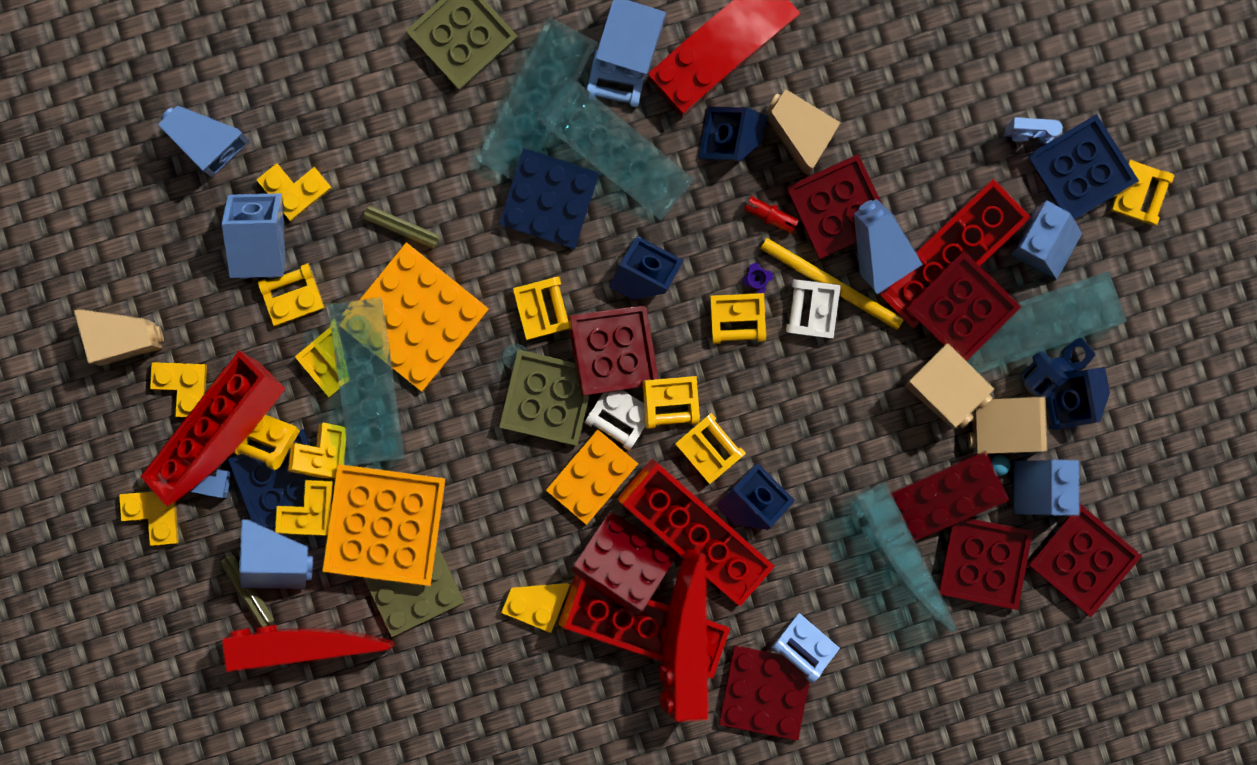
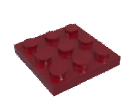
M859 154L786 187L819 260L856 244L854 213L867 201L877 199L881 203Z
M963 250L906 309L944 345L948 343L967 362L1021 308V305Z
M646 305L571 315L568 317L581 396L643 387L642 381L659 379Z
M1079 504V515H1069L1030 561L1028 566L1087 616L1092 617L1142 555L1083 505Z
M610 511L571 571L639 616L677 555Z
M970 518L951 525L938 594L1018 610L1033 531Z
M734 645L719 725L799 740L810 683L806 679L807 676L782 654ZM804 659V660H806L811 666H813V662H811V661L808 660V659Z

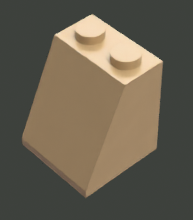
M785 89L782 95L777 93L767 110L770 113L768 122L803 173L809 176L841 122Z
M81 309L74 311L88 363L103 366L162 349L163 333L160 326H156L154 322L141 318Z
M948 343L905 385L910 392L952 429L958 425L963 428L973 418L970 413L977 406L982 409L992 399L989 394L994 390Z
M1045 397L991 399L982 409L977 406L970 413L973 416L969 421L972 422L973 433H969L968 442L969 448L973 449V454H978L985 450L987 454L1047 451Z

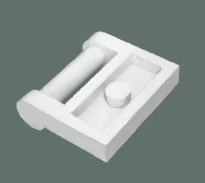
M793 279L792 287H794L790 323L786 325V332L834 338L840 285ZM805 289L813 290L808 327L800 326Z
M623 390L606 392L601 395L584 423L590 427L594 425L624 444L623 447L630 451L645 427L644 403ZM603 410L632 428L633 431L630 436L599 417L600 412Z

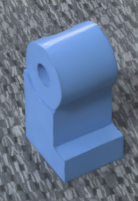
M217 469L216 476L208 475L189 492L227 498L232 472Z

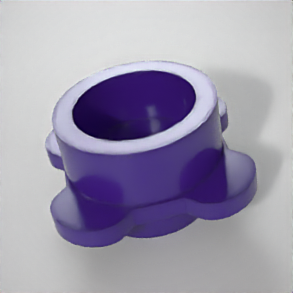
M753 263L749 266L750 271L747 276L742 278V284L744 287L754 289L756 294L765 293V286L768 281L773 279V273L760 268L759 264ZM756 276L760 277L759 281L755 280Z

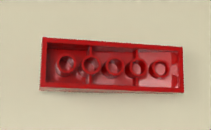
M733 0L648 73L647 80L681 118H684L801 13L789 0Z
M993 178L916 252L922 265L879 294L914 329L920 321L906 307L963 250L978 265H981L1019 230L1031 216Z
M239 350L141 475V478L165 505H171L212 473L239 447L286 388L260 362Z
M653 459L647 463L617 498L621 504L683 558L687 549H694L706 556V578L740 607L775 567Z
M687 549L677 575L665 627L663 665L659 667V678L663 682V692L659 696L660 707L676 722L708 720L706 556L694 549Z
M575 575L558 624L565 629L663 662L664 636L669 605L649 599L645 608L638 616L578 575ZM707 619V675L713 679L731 628Z
M277 624L256 628L257 632L254 633L250 632V628L229 632V637L222 639L226 671L389 650L395 646L393 640L365 633L312 627L277 629Z

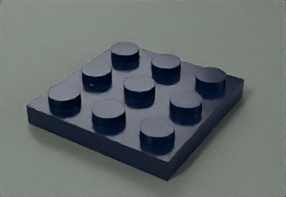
M1097 114L1027 156L1057 206L1071 213L1074 220L1139 183V179Z
M523 148L499 224L575 249L600 172Z
M299 430L300 432L294 443L311 446L305 430ZM266 445L256 447L268 453L275 451V449ZM290 450L277 470L269 468L266 463L242 453L228 459L252 522L267 529L276 527L277 506L304 507L305 480L324 481V479L289 472Z

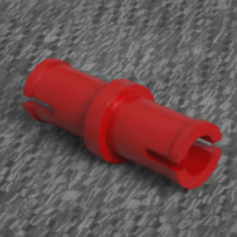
M752 195L750 196L748 202L757 206V208L746 203L744 211L765 220L764 223L767 225L771 223L792 234L794 227L785 222L796 226L798 218L778 210V206L774 204L771 206Z

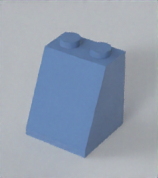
M613 0L595 58L601 61L600 66L614 71L616 66L626 69V75L641 78L642 74L648 75L667 17L666 12L629 0Z
M176 106L174 109L169 108L160 118L162 121L158 124L212 178L250 142L239 129L180 106Z
M282 193L228 195L222 220V229L229 277L241 279L250 277H282L286 263Z
M875 199L867 201L859 207V210L854 213L859 271L862 279L878 294L921 266L922 263L894 216L883 204Z
M1046 200L1034 209L1031 218L1025 225L1010 255L1057 280L1082 232L1071 213Z
M1079 460L1013 461V514L1079 515Z
M242 520L241 588L306 589V580H312L313 556H307L308 547L249 520Z

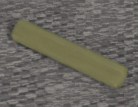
M368 206L364 212L363 217L365 220L428 247L435 248L439 241L438 234L372 206Z
M234 555L227 556L220 562L221 566L259 626H267L274 620L273 616L255 588L240 587V564Z

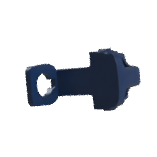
M1080 337L1076 338L1065 348L1063 357L1050 358L1044 351H1039L1032 357L1033 362L1021 375L1023 386L1037 397L1049 398L1058 387L1069 379L1065 375L1066 373L1084 369L1096 354ZM1076 347H1082L1086 354L1084 360L1072 363L1070 361L1072 351ZM1048 378L1052 381V384L1044 392L1039 384Z

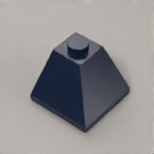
M708 107L698 158L705 160L741 161L763 142L768 115L747 107Z
M637 236L620 263L609 287L632 300L666 294L684 260Z
M1105 367L1066 373L1065 375L1069 379L1058 387L1054 394L1047 398L1052 430L1100 422L1110 394ZM1048 378L1043 380L1045 391L1052 384V381Z
M757 463L716 506L735 525L769 530L795 500Z

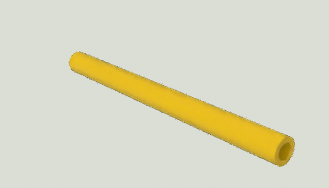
M766 238L761 246V250L815 282L840 285V297L892 328L898 330L904 320L902 317L769 238Z

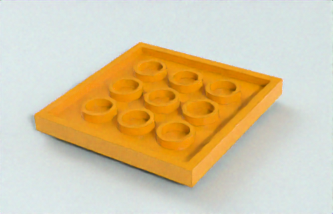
M406 242L339 325L423 392L490 309Z
M338 464L323 572L431 586L446 479Z

